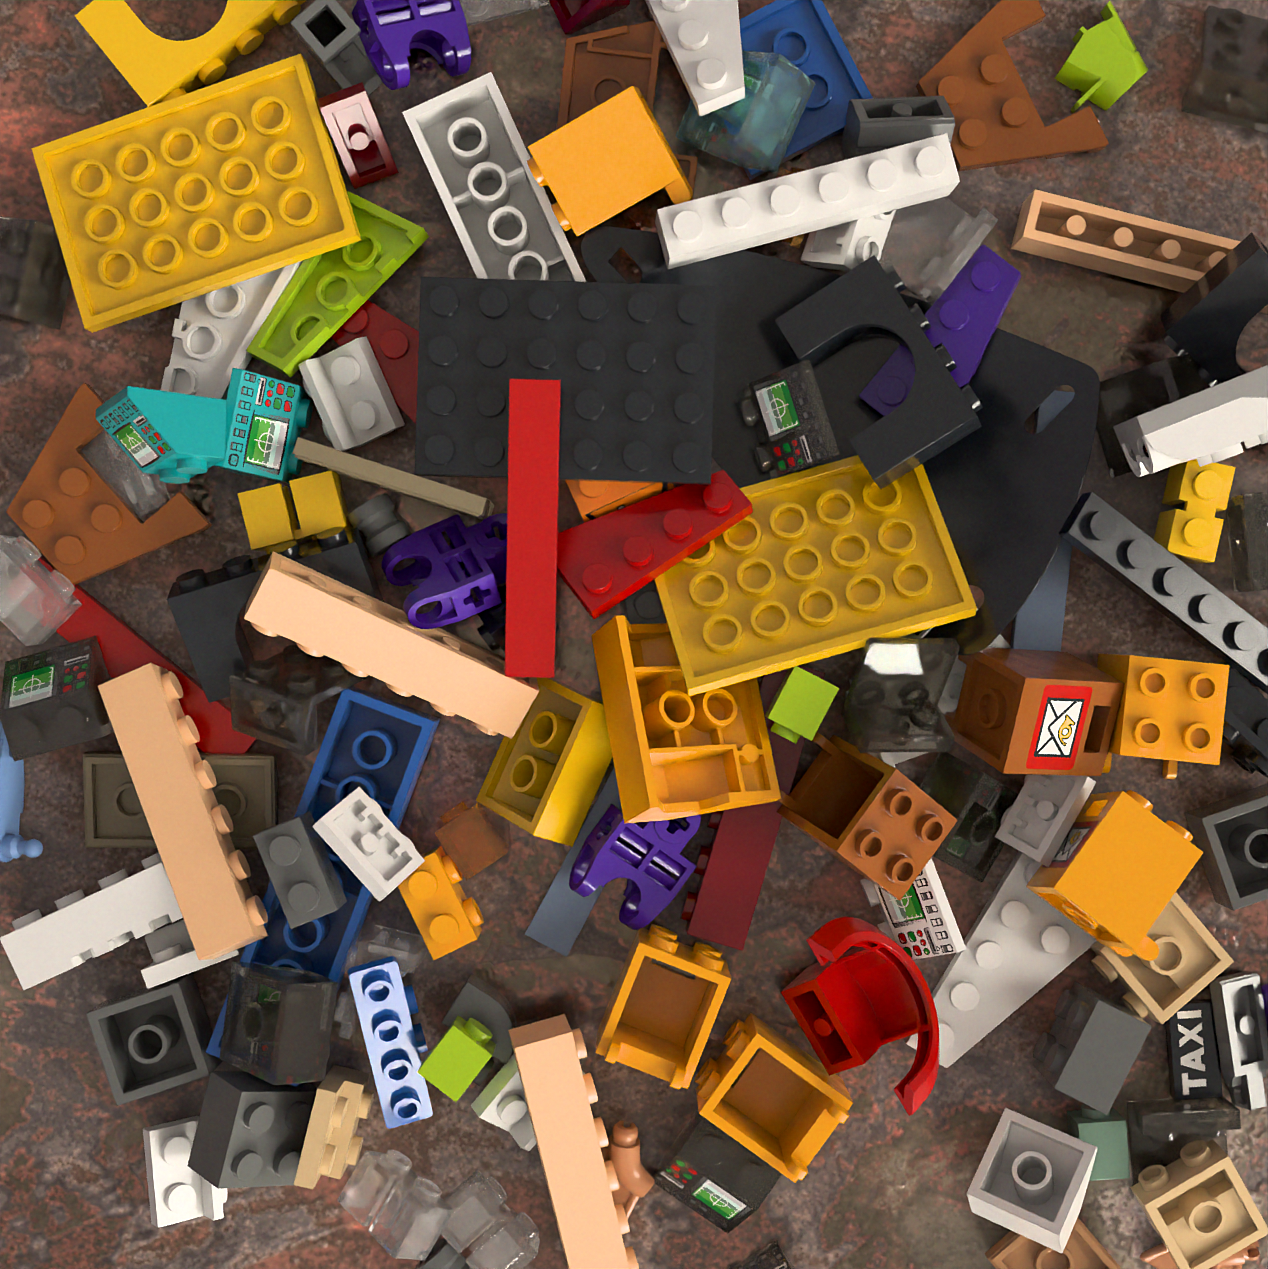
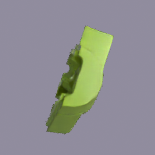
M1111 1L1100 12L1105 21L1089 30L1082 26L1072 40L1076 45L1054 78L1073 91L1078 89L1083 92L1081 94L1082 97L1070 109L1073 113L1087 100L1107 111L1148 71L1140 53L1136 50L1134 42Z

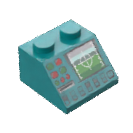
M232 368L226 399L225 459L214 466L235 474L290 484L289 481L292 480V475H299L303 464L302 460L295 457L293 450L297 438L300 437L302 427H309L313 412V401L307 399L308 394L305 389L296 384Z
M127 386L96 408L95 419L142 473L160 475L159 480L162 482L173 484L188 483L191 477L206 473L208 468L225 459L226 400Z

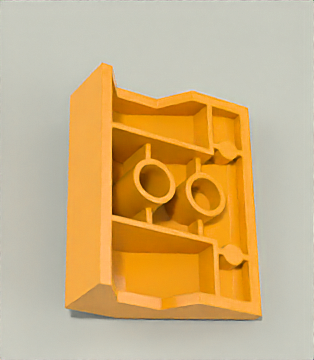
M616 615L591 635L624 823L671 820L781 799L757 677L689 696L667 623L630 624L625 615Z

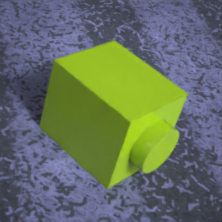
M797 666L789 668L764 715L774 721L770 730L795 744L800 736L812 741L839 688Z
M458 1015L422 1061L417 1073L453 1101L457 1102L492 1057L497 1044L490 1040L493 1035L482 1023L474 1018H469L466 1021Z

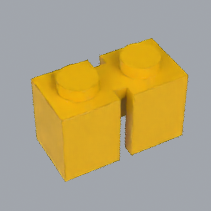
M1197 459L1170 466L1162 503L1175 505L1185 502L1183 510L1173 509L1160 512L1154 540L1181 561L1193 564L1214 562L1224 519L1215 518V512L1223 511L1227 508L1236 467L1219 463H1210L1199 467Z
M332 470L289 481L301 529L298 526L288 486L282 487V484L278 483L237 493L251 550L266 551L267 554H270L269 550L283 542L297 541L299 543L307 539L316 540V536L319 533L333 527H344L345 531L353 529L346 518L349 512L340 476Z

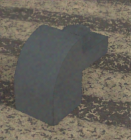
M315 0L290 22L292 30L307 51L341 89L363 82L369 96L383 84L367 57L359 36L360 28L336 0Z
M471 973L441 1023L449 1027L458 1015L466 1021L469 1018L476 1019L489 1029L493 1035L490 1040L497 1044L492 1056L507 1064L513 1050L508 1030L517 1028L514 1010L510 1002L500 991ZM490 1058L472 1082L480 1086L495 1061Z

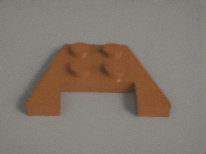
M1000 0L916 85L920 97L944 96L955 117V127L950 146L957 171L1015 164L1021 160L1035 158L1064 157L1065 154L1087 151V153H1094L1105 149L1109 144L1091 106L1045 127L1003 41L1042 22L1046 15L1038 0Z
M655 20L566 38L557 129L631 86L640 89L653 113L660 51L662 49L668 50ZM674 154L693 190L694 196L698 157Z
M83 383L77 389L6 511L69 585H76L129 563L132 559L154 550H160L192 534L203 532L212 526L187 495L180 491L145 522L139 518L82 453V449L104 430L95 417L96 408L105 402L86 383Z

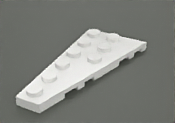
M645 0L699 116L746 98L738 0Z
M303 261L183 301L179 319L175 318L172 337L175 339L170 364L165 367L160 391L226 400L232 368L246 369L253 357L246 349Z
M1020 851L1017 852L964 939L966 949L955 954L931 994L939 1024V1064L945 1068L952 1065L1097 942L1088 933L1026 887L1041 866V863ZM918 1033L904 1038L905 1043L916 1050Z

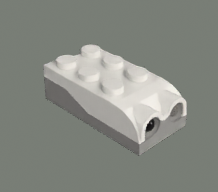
M1268 365L1113 426L1134 474L1137 477H1142L1193 459H1197L1199 467L1244 452L1241 446L1243 441L1246 449L1268 443Z

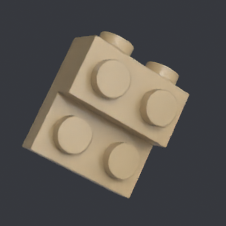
M1175 892L1146 933V936L1159 947V955L1156 959L1152 961L1143 960L1134 953L1129 957L1119 956L1098 941L1090 947L1097 955L1091 960L1096 970L1110 983L1117 979L1127 991L1121 997L1127 1007L1143 1019L1148 1016L1160 1024H1164L1234 962L1177 892Z
M333 1065L317 1088L294 1185L313 1190L321 1175L341 1179L348 1164L356 1166L363 1142V1137L356 1135L359 1118H368L375 1093L374 1090L367 1089L370 1073Z
M1213 1139L1208 1142L1203 1140L1189 1142L1181 1149V1158L1166 1167L1156 1164L1145 1168L1138 1176L1139 1182L1130 1187L1178 1269H1210L1268 1234V1227L1230 1157Z

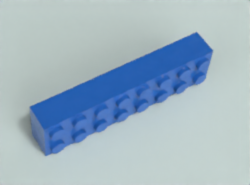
M352 685L343 687L294 817L310 811L316 823L360 786L370 798L380 805L385 816L399 830L440 718ZM322 837L321 839L347 902L337 911L291 929L270 880L262 901L268 916V922L264 924L268 936L245 946L206 1053L295 1087L300 1084L308 1073L374 897ZM245 966L255 967L253 978H246L243 975ZM247 967L246 976L253 975V973H251V971L253 972V968ZM262 969L263 974L269 973L274 975L278 972L279 974L277 975L281 976L285 972L288 973L285 975L286 977L291 973L304 975L303 997L297 1032L284 1030L287 1026L281 1030L278 1029L279 1025L273 1029L271 1027L273 1026L272 1024L265 1027L264 1025L266 1024L256 1022L254 1026L256 997ZM241 981L255 982L254 990L242 989ZM244 982L245 988H247L248 982ZM249 983L248 988L253 989L254 983ZM239 995L253 996V1003L239 1002ZM242 996V1001H245L246 996ZM238 1008L251 1009V1018L237 1016ZM239 1009L238 1015H243L244 1010ZM236 1022L250 1023L249 1032L236 1030ZM239 1023L238 1029H241L242 1024ZM243 1024L244 1030H248V1024ZM253 1032H260L258 1059L250 1060ZM269 1034L271 1037L270 1041H264L263 1036ZM234 1036L248 1037L247 1045L234 1044ZM274 1036L282 1037L281 1047L273 1046ZM237 1037V1043H240V1037ZM287 1037L295 1039L293 1049L285 1047ZM242 1038L241 1043L246 1044L247 1038ZM263 1044L269 1045L268 1051L262 1050ZM232 1050L246 1051L245 1059L233 1058L231 1056ZM273 1050H278L281 1053L278 1062L271 1061V1052ZM233 1051V1056L238 1057V1051ZM285 1052L293 1054L290 1064L283 1062ZM263 1053H266L268 1055V1059L266 1061L261 1060V1055Z

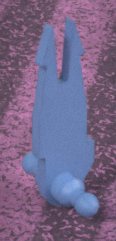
M12 709L10 733L9 710H0V862H9L13 858H20L22 854L30 858H36L43 851V845L39 840L30 839L27 841L19 835L20 813H23L25 778L22 738H25L21 710Z

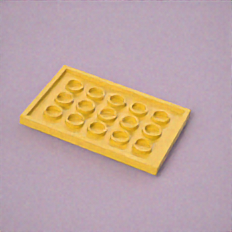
M301 53L31 148L82 322L86 330L93 333L361 241L329 132L319 109L318 97L308 64Z
M858 455L739 488L752 503L753 513L654 579L689 696L976 615L977 610L923 464L880 489Z

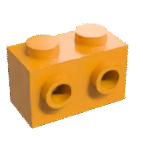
M442 846L422 854L421 856L425 861L398 885L433 960L477 940L482 931L480 924L484 923L476 901L473 897L466 898L459 881L463 880V876L452 854L446 855Z

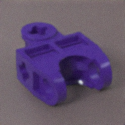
M358 0L351 14L355 24L361 30L359 36L367 57L382 82L389 89L396 90L409 85L410 69L407 57L411 55L409 49L413 48L429 52L437 60L438 65H444L445 70L452 77L466 74L469 71L471 46L466 18L459 0Z
M507 513L489 516L482 522L468 528L464 525L459 514H456L414 532L388 549L381 564L387 580L396 586L412 584L413 587L416 585L419 587L407 596L403 605L404 612L413 626L420 629L441 627L459 622L502 603L497 586L506 582ZM494 527H497L501 541L495 536ZM442 531H445L450 539L449 546L441 533ZM405 558L416 559L414 563L406 568L393 571L394 566L400 560ZM471 588L479 600L476 603L470 594ZM438 600L437 605L431 611L424 614L416 613L420 606Z
M611 804L586 838L573 864L569 877L570 889L580 896L586 897L592 894L599 885L604 887L611 880L627 878V888L623 894L626 899L620 908L619 920L632 930L643 928L671 903L697 867L681 851L698 831L701 815L662 821L624 823L622 810ZM683 820L687 823L686 827L681 824ZM608 825L612 827L611 831L606 829ZM652 859L664 866V868L652 861ZM674 873L677 875V878L673 879L670 875Z

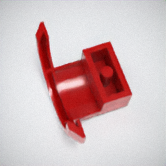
M840 917L828 921L806 939L819 962L808 966L781 991V994L829 1076L863 1065L882 1045L918 1033L917 1052L914 1063L907 1075L893 1089L909 1116L913 1115L931 1093L939 1069V1024L934 1000L927 982L906 951L879 928L854 917ZM851 946H858L854 949L848 950Z

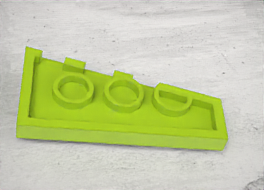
M347 191L361 241L303 260L246 351L255 359L291 378L299 370L298 365L308 360L430 237L423 227Z

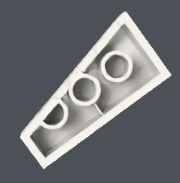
M159 852L141 860L145 870L128 877L124 868L99 880L98 883L101 890L85 897L82 889L54 901L58 910L45 917H42L39 909L11 922L15 931L0 937V941L23 990L68 971L91 957L95 958L125 944L133 937L135 939L140 938L171 921L175 922L183 918Z

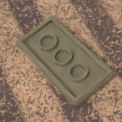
M300 437L297 438L293 450L296 458L312 466L327 471L332 470L340 475L481 521L491 516L494 504L487 498Z
M122 751L85 752L83 754L85 848H157ZM199 752L201 760L205 759L214 772L217 785L212 789L218 805L222 804L225 806L232 819L234 829L229 834L234 848L258 850L253 835L278 824L277 753L220 754Z

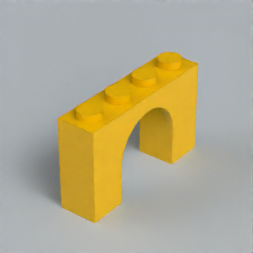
M93 0L78 12L75 17L140 98L150 107L193 92L203 84L210 85L216 82L226 72V65L240 54L247 55L257 49L264 40L263 35L277 24L284 25L294 19L300 12V5L306 0H227V5L221 19L210 31L200 37L185 41L165 39L151 32L124 0Z

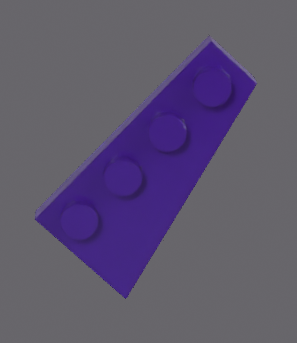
M984 244L979 247L925 314L932 328L924 333L933 347L942 343L957 366L950 374L959 388L966 383L969 384L972 375L975 374L984 350L1021 279L1020 271ZM900 344L859 395L864 402L883 417L898 408L912 388L915 377V362L909 350Z

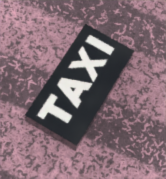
M1211 998L1190 1000L1165 1022L1170 1096L1174 1100L1223 1097L1220 1056Z

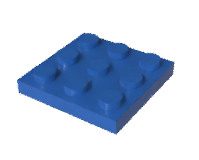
M776 0L739 19L743 71L748 75L750 73L752 77H756V75L759 77L760 75V78L762 76L763 78L765 77V80L767 78L770 81H775L767 107L753 134L742 128L740 129V126L738 128V124L736 126L726 106L714 111L715 114L718 111L719 116L717 114V118L722 128L727 130V137L730 134L733 140L731 142H734V144H731L734 151L738 150L739 153L740 151L744 153L741 164L750 180L843 132L844 126L847 124L846 115L849 100L873 99L822 0ZM742 137L749 139L746 149L740 147V139Z

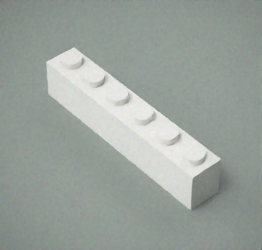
M946 133L657 209L655 224L667 269H672L949 196L960 180L948 134Z

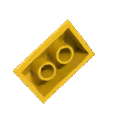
M537 677L539 692L513 738L504 736L476 801L534 836L573 847L613 757L603 701L551 678Z

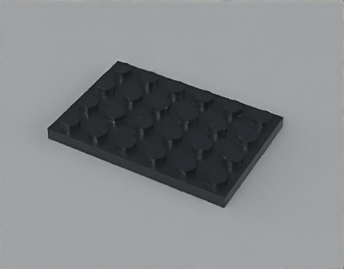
M421 277L415 475L508 479L509 379H561L559 480L710 485L717 286Z

